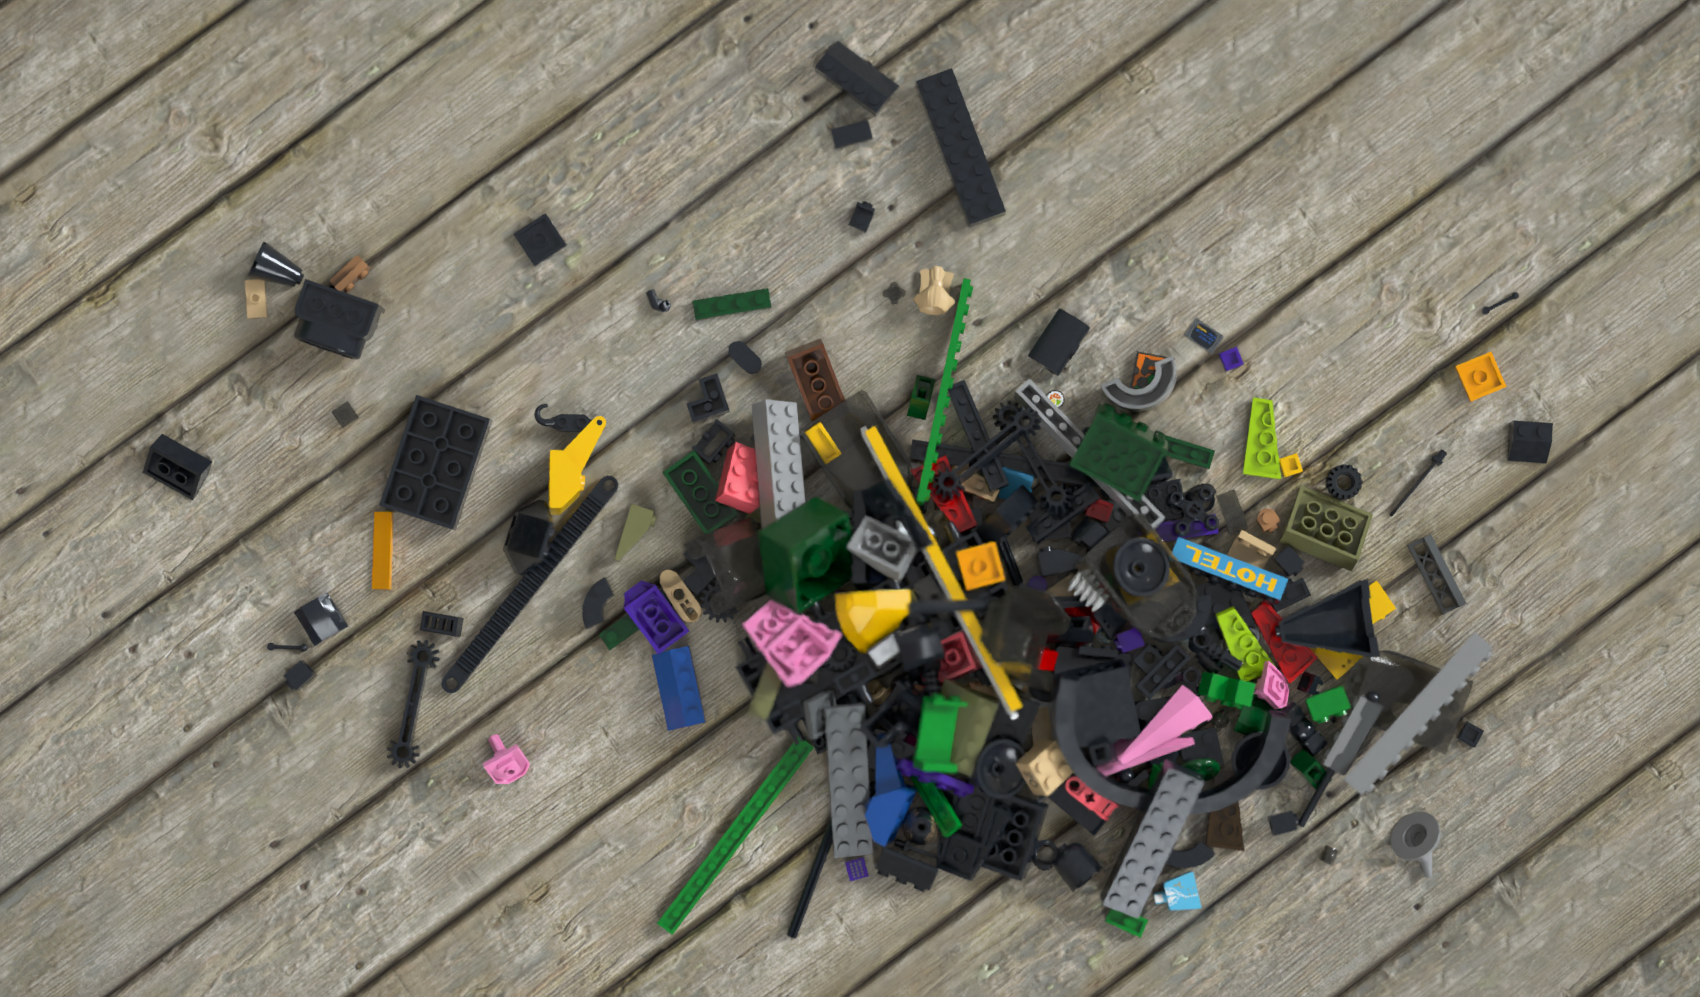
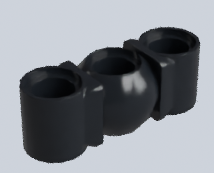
M1290 702L1280 711L1288 713L1291 718L1289 728L1292 736L1300 741L1299 744L1312 757L1328 745L1326 739L1318 730L1315 731L1313 723L1305 717L1306 715L1295 702Z

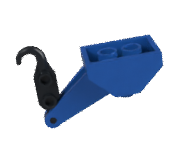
M887 733L879 734L878 737L882 739ZM900 739L891 740L889 742L890 745L886 748L876 747V795L873 798H869L865 806L867 809L865 817L873 840L882 846H886L894 841L918 791L917 788L909 784L905 785L903 776L900 773L901 770L895 768L898 761L897 758L914 763L916 747Z

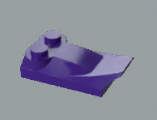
M641 580L624 593L623 608L658 654L689 632V629L655 584Z

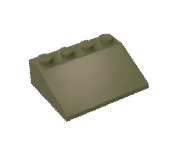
M1301 485L1279 542L1352 571L1359 560L1373 514Z
M945 678L942 692L939 695H943L944 698H949V695L961 697L960 700L968 703L967 707L958 706L950 762L958 765L957 771L971 776L1000 699Z

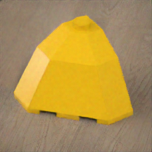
M910 590L836 594L837 616L842 630L860 653H869L895 633L900 626L899 623L909 614L907 604L911 601Z

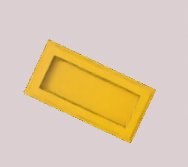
M820 421L804 432L825 465L842 454Z

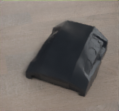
M329 593L315 598L293 612L314 646L349 627Z
M931 621L910 626L892 634L898 646L905 671L931 661L944 659V650L938 632Z

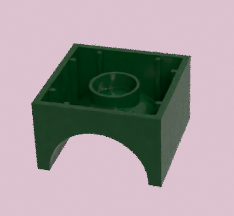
M815 496L758 531L766 595L796 613H800L851 580L853 575L851 564H853V560L851 558L852 552L847 549L851 541L848 513Z

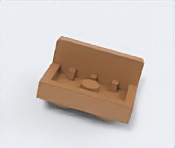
M356 255L330 282L337 290L349 293L355 287L354 284L363 280L369 274L368 271L371 268Z

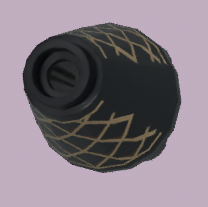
M927 807L911 809L902 822L904 836L916 845L930 844L940 833L938 831L939 826ZM920 823L925 824V830L920 831L918 825Z

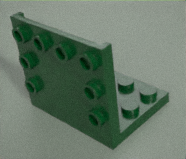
M1099 403L1095 410L1094 420L1070 462V466L1140 502L1167 452L1168 439L1165 438L1166 435L1158 430L1155 432L1149 430L1147 424L1138 421V423L1132 421L1130 415L1121 412V414L1115 412L1114 407L1111 405Z

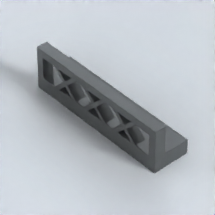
M1431 534L1407 545L1442 615L1467 604ZM1422 542L1426 548L1424 557L1417 555L1413 548ZM1426 560L1433 562L1435 566L1433 574L1425 571L1424 564ZM1434 578L1443 581L1442 591L1434 589L1432 585ZM1443 595L1451 597L1454 605L1445 609L1442 604Z

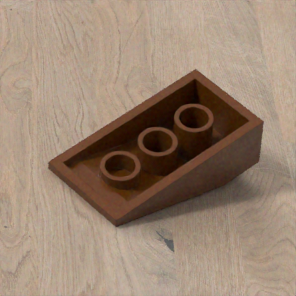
M821 339L784 352L813 426L819 421L824 424L850 413Z

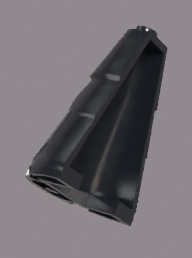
M1368 579L1359 580L1335 594H1330L1311 606L1306 605L1278 621V625L1275 626L1276 637H1280L1282 642L1313 649L1318 647L1366 657L1380 656L1377 637L1374 635Z

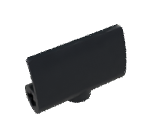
M1059 308L1028 354V357L1042 364L1052 374L1059 376L1068 361L1072 359L1080 347V343L1090 330V327Z

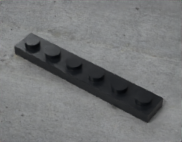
M963 380L953 384L952 390L948 389L947 392L972 451L975 453L990 441V438L967 384ZM997 456L981 468L990 493L1009 486Z

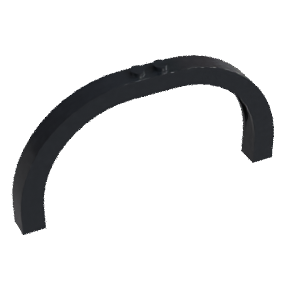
M1059 673L1053 699V724L1064 758L1077 777L1097 794L1116 803L1131 806L1141 811L1151 789L1123 784L1105 776L1086 759L1080 750L1074 730V711L1080 679L1078 676ZM1268 710L1261 741L1251 760L1230 780L1217 787L1200 792L1189 814L1208 813L1232 805L1254 791L1266 779L1283 751L1291 722L1288 713Z

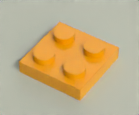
M1492 352L1455 366L1469 402L1507 387Z
M995 542L956 552L966 590L1005 580Z

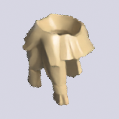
M933 266L930 270H921L920 293L912 300L916 303L920 312L927 315L938 316L945 314L955 304V300L949 296L954 273L945 272L939 266Z

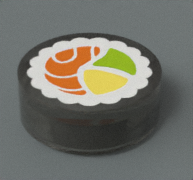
M1051 390L1046 395L1058 408L1063 406L1065 397L1061 391Z

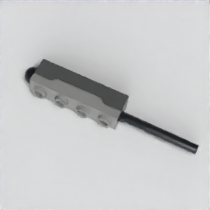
M1369 691L1366 695H1362L1360 698L1356 697L1351 706L1354 710L1351 715H1346L1342 722L1344 728L1341 732L1338 731L1332 740L1335 742L1332 749L1328 748L1323 756L1326 759L1324 765L1327 766V771L1301 815L1299 826H1305L1335 771L1343 776L1348 773L1384 706L1377 703L1380 701V696L1377 692Z

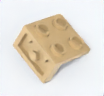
M1240 530L1227 556L1264 569L1276 548Z

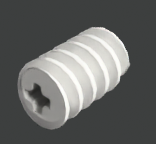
M1080 569L1068 583L1070 584L1068 591L1076 589L1074 596L1081 594L1080 601L1082 602L1087 599L1085 606L1088 607L1093 604L1091 611L1094 612L1099 609L1109 596L1104 597L1106 590L1099 592V584L1093 587V579L1087 582L1089 575L1081 576L1083 570Z

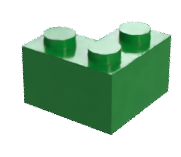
M1203 672L1197 695L1205 696L1204 700L1216 703V700H1220L1221 705L1242 709L1243 706L1251 707L1256 684Z
M1336 686L1304 699L1311 720L1317 721L1318 724L1328 721V716L1334 715V717L1347 713V709L1351 708L1343 686Z

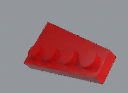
M946 456L937 459L936 464L932 463L931 471H935L934 476L940 477L938 471L940 470L945 473V467H948L949 472L953 470ZM924 465L910 470V473L919 484ZM934 479L932 483L928 482L927 489L931 490L929 497L949 522L954 521L960 534L977 527L976 520L962 491H959L960 497L953 495V501L950 500L949 496L943 500L942 494L937 496L935 493L937 489H933V484L937 482ZM948 480L945 482L944 486L952 487L954 485V481Z

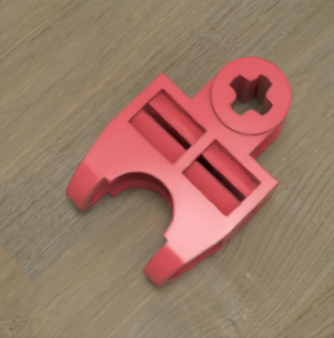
M1072 776L1066 781L1065 787L1067 792L1106 821L1110 819L1109 816L1113 810L1120 806L1118 803L1097 794L1077 776ZM1076 780L1080 785L1073 787L1070 781Z

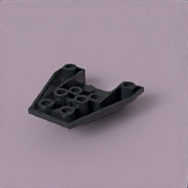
M537 500L514 512L503 551L515 574L523 576L547 555L549 549L547 543L549 538H552L555 527H553L554 521L548 504L544 500Z

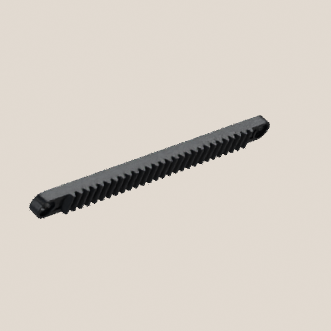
M604 476L572 514L571 518L568 519L567 523L549 543L547 555L523 576L513 591L510 592L509 596L495 611L494 615L476 635L475 639L457 659L442 680V688L446 692L456 693L462 688L608 504L619 488L615 477ZM607 480L614 482V488L611 491H606L603 487L604 482ZM449 678L456 679V688L449 689L446 683Z

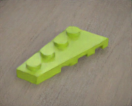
M1253 397L1242 474L1281 480L1273 401Z
M1233 606L1215 614L1224 641L1229 649V654L1243 662L1240 670L1236 671L1239 680L1248 682L1261 676L1264 662L1270 661L1274 665Z

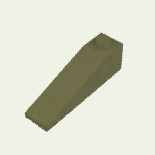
M769 661L748 713L766 720L782 682V678Z

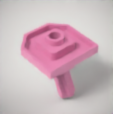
M1266 661L1263 666L1262 678L1258 679L1257 683H1254L1256 684L1254 694H1257L1258 699H1265L1274 709L1287 706L1289 696L1287 681L1284 675L1270 661Z
M498 734L490 736L488 741L495 754L493 758L482 764L496 784H510L524 776L530 763L516 744L506 749Z

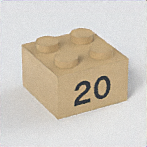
M1041 740L1015 763L1034 795L1048 796L1074 773L1056 741Z

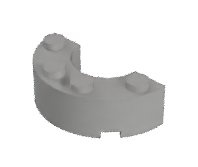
M1170 356L1155 362V377L1144 388H1128L1122 384L1119 378L1101 384V388L1106 396L1122 409L1135 412L1153 409L1169 397L1175 386L1177 368L1174 357Z

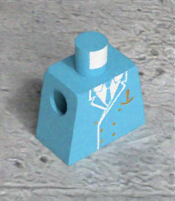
M1188 871L1162 882L1164 891L1153 893L1155 904L1167 902L1168 910L1201 908L1193 871Z

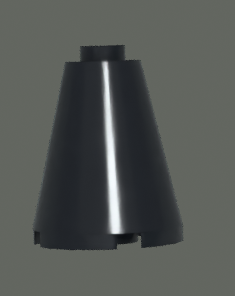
M263 241L248 277L295 287L296 284L300 285L304 274L301 273L302 269Z

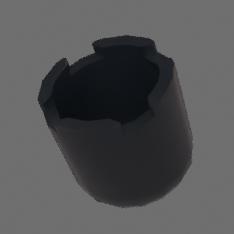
M1074 842L1069 845L1064 843L1056 849L1058 854L1053 860L1054 868L1072 892L1082 887L1092 879V875L1103 869L1081 843Z

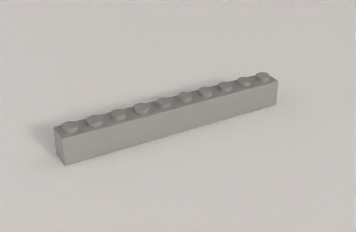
M1030 379L1027 380L1016 390L1014 399L1021 406H1024L1026 411L1028 407H1032V412L1037 411L1039 414L1037 417L1041 418L1042 421L1039 425L1073 458L1085 435ZM1091 477L1147 536L1162 524L1165 517L1144 495L1139 502Z
M1474 632L1344 780L1361 795L1364 793L1368 795L1375 788L1373 783L1378 778L1382 780L1388 773L1387 767L1390 764L1395 765L1400 760L1401 756L1399 754L1403 749L1407 751L1415 743L1412 739L1417 734L1421 736L1428 728L1426 726L1430 719L1434 721L1441 714L1438 710L1443 705L1447 707L1454 699L1452 697L1453 693L1456 690L1460 692L1466 686L1465 680L1469 675L1474 677L1480 670L1478 665L1482 661L1486 663L1491 658L1493 647Z

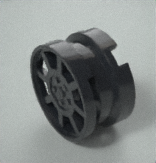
M909 613L901 622L906 625L905 629L929 622L930 618L925 613Z

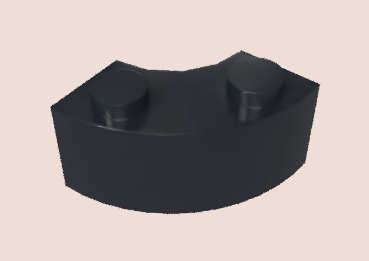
M606 577L596 582L585 597L582 616L587 630L605 622V605L609 599L615 596Z

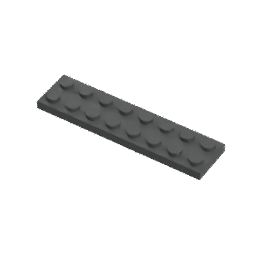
M864 704L824 707L833 855L834 858L873 854L872 834L865 817L867 811L865 806L870 798L867 743L866 736L861 730V725L865 721Z

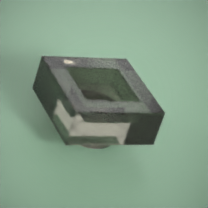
M348 401L332 411V414L343 429L359 418Z

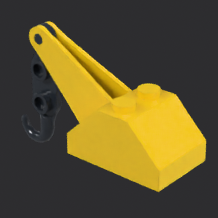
M541 404L534 413L537 423L560 432H581L563 451L550 450L548 507L551 515H561L580 496V492L584 491L585 475H581L606 427V420L602 416H597L591 420L583 414H559L550 419H544L541 417L540 411L548 407V404Z

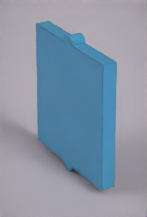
M1002 466L1009 486L1002 488L997 497L1007 499L1021 485L1030 493L1032 492L1031 486L1034 475Z

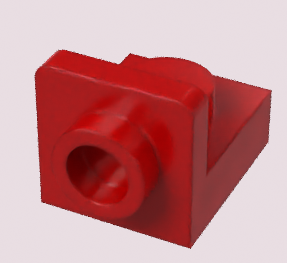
M1099 500L1083 512H1086L1085 516L1087 515L1090 518L1108 523L1114 504Z

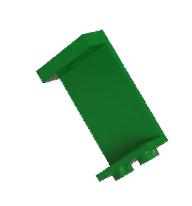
M932 694V697H924L913 767L922 771L957 773L958 765L950 762L958 706L967 707L968 704L960 700L961 697L949 695V698H944L943 695Z

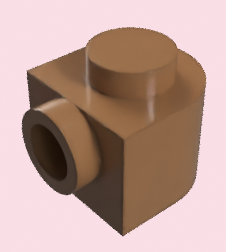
M1266 508L1258 512L1256 522L1262 532L1268 530L1270 533L1279 527L1277 523L1281 520L1274 510Z

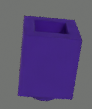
M1139 627L1115 635L1116 639L1113 640L1116 650H1120L1121 653L1145 646Z

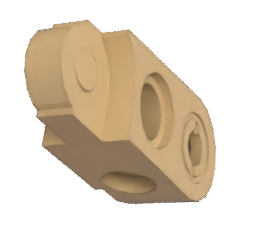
M663 571L660 575V584L679 617L688 623L697 621L702 614L699 602L676 571ZM678 589H682L685 593L684 598L681 600H676L674 597V593ZM689 607H692L694 609V613L692 615L687 614V609Z

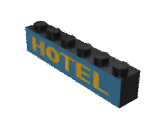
M1178 537L1170 556V561L1176 569L1182 570L1184 568L1189 570L1194 576H1205L1210 582L1219 584V582L1223 583L1231 590H1241L1249 597L1262 598L1265 603L1274 605V603L1279 604L1288 581L1287 578Z

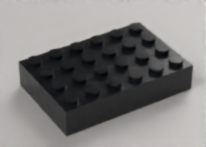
M416 395L379 506L456 531L492 420Z

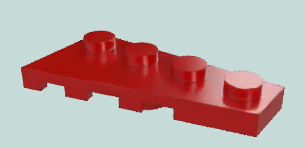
M1263 601L1251 612L1288 684H1290L1318 657L1308 647L1282 642L1280 637H1276L1275 626L1278 625V621L1282 618L1270 604Z

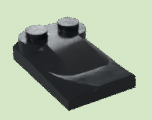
M1171 696L1134 702L1140 733L1167 704ZM1177 750L1146 761L1151 769L1153 764L1160 765L1165 760L1175 763L1180 752Z

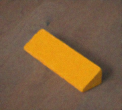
M374 512L372 589L391 590L394 512Z

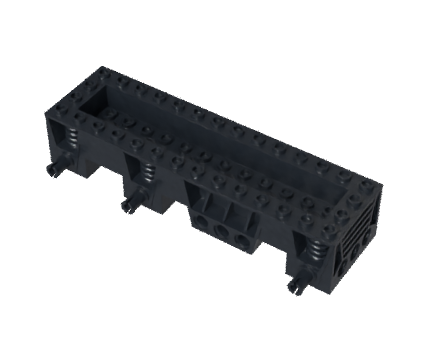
M951 521L949 525L952 531L948 524L943 526L951 542L949 546L941 550V553L955 579L964 581L956 552L981 546L983 543L976 531L970 535L961 536L954 521ZM927 559L909 567L900 582L890 578L867 591L913 590L918 601L922 599H928L929 601L948 600ZM1004 581L966 590L965 586L961 590L966 599L1013 598ZM818 601L814 603L816 608L813 605L808 607L814 617V623L818 625L821 623L827 626V629L833 632L838 631L842 633V637H846L838 619L837 610L827 614V612L823 611ZM1004 610L972 611L977 620L989 613L990 615L993 614L1000 629L1005 627L1002 619L1006 626L1011 624ZM955 612L925 613L930 618V621L933 622L940 641L963 629ZM900 622V626L895 632L903 630L906 625ZM746 637L744 641L747 647L742 640L737 642L746 658L745 661L736 666V669L752 698H754L768 660L762 651L756 652L749 637ZM835 647L831 652L832 659L834 661H842L846 657V650L842 647ZM856 649V661L847 671L844 670L839 673L837 671L833 672L827 667H818L802 683L794 684L792 687H786L782 680L768 719H765L773 734L787 730L794 745L800 743L796 735H798L801 742L806 740L797 725L798 721L805 718L803 702L828 688L834 689L835 700L851 691H856L864 706L868 705L865 696L870 703L875 701L866 687L867 682L902 663L899 651L878 666L869 653H860Z

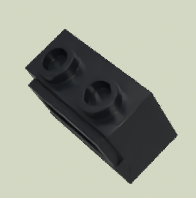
M718 419L703 434L702 439L696 446L692 447V450L709 464L712 461L716 463L723 454L720 452L724 447L728 449L735 441L733 438L735 434ZM722 430L728 436L714 453L708 457L702 451Z

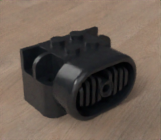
M305 279L295 306V313L300 319L294 337L299 341L320 349L359 360L366 341L372 338L375 329L378 327L377 323L380 315L385 313V309L377 303Z

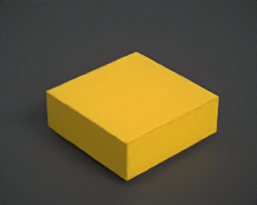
M1297 453L1279 459V465L1284 478L1303 472Z

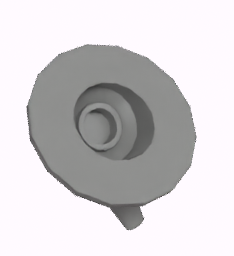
M1416 811L1407 814L1399 820L1392 831L1391 847L1396 855L1404 860L1420 861L1425 878L1432 876V851L1439 842L1441 834L1440 825L1433 815L1427 812Z

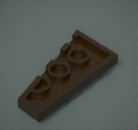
M1220 769L1218 775L1214 777L1213 788L1234 777V771ZM1239 801L1222 809L1209 812L1206 846L1245 851Z

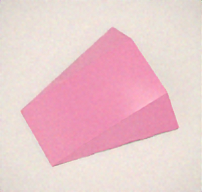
M772 600L767 602L743 624L745 630L787 686L800 684L829 658L842 636V633L838 631L833 632L821 623L818 625L810 621L808 617L804 615L799 616L793 610Z

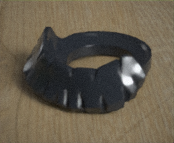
M1208 483L1198 484L1190 488L1186 492L1187 494H1185L1187 501H1194L1195 495L1202 486L1212 488L1213 497L1209 505L1203 508L1204 512L1210 511L1215 504L1214 495L1217 492L1215 488Z
M1049 840L1037 841L1032 857L1034 865L1042 871L1051 869L1054 857L1058 854L1056 851L1058 849L1057 846ZM1042 845L1052 847L1054 854L1050 860H1040L1038 858L1037 852Z

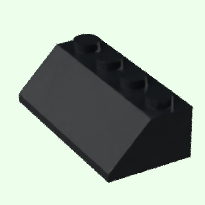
M839 41L824 54L815 66L816 73L875 117L878 116L899 88L896 83Z

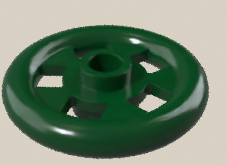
M1206 758L1190 760L1180 765L1200 773L1204 782L1217 776L1220 771V765L1217 761Z

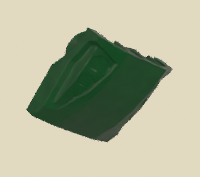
M1253 697L1251 707H1242L1233 731L1243 735L1264 731L1268 710L1280 712L1281 708L1274 709L1267 701Z

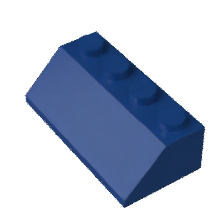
M690 646L653 654L652 659L668 731L706 723Z

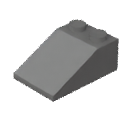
M865 516L847 546L848 550L877 571L898 582L901 581L917 554L910 536L868 516Z

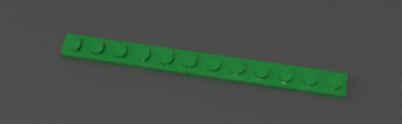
M963 278L916 500V505L923 506L924 501H928L931 490L927 489L928 482L932 483L935 471H931L932 463L936 464L938 452H935L936 445H940L942 439L939 429L940 426L944 427L946 420L943 410L944 407L948 408L950 401L947 391L948 389L952 390L954 378H951V372L956 371L958 360L954 358L956 352L960 353L962 341H958L959 334H964L966 325L962 320L963 315H968L970 306L966 304L967 297L971 298L973 286H970L971 279Z
M797 737L800 743L797 745L793 743L658 921L657 924L671 935L675 933L814 749L805 740L801 742L800 738Z

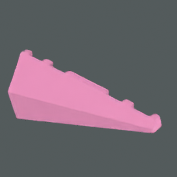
M1182 685L1140 733L1141 735L1119 757V763L1125 766L1127 762L1136 757L1140 758L1149 750L1168 743L1190 728L1194 729L1203 721H1209L1212 718L1211 713L1198 696Z
M1193 737L1175 738L1156 749L1149 750L1140 758L1136 757L1127 762L1125 766L1117 761L1096 767L1098 771L1107 776L1191 746L1195 742ZM1136 738L1131 740L1118 739L1114 743L1118 759Z

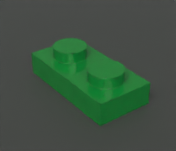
M1110 908L1105 922L1141 938L1148 919L1141 916L1135 918Z

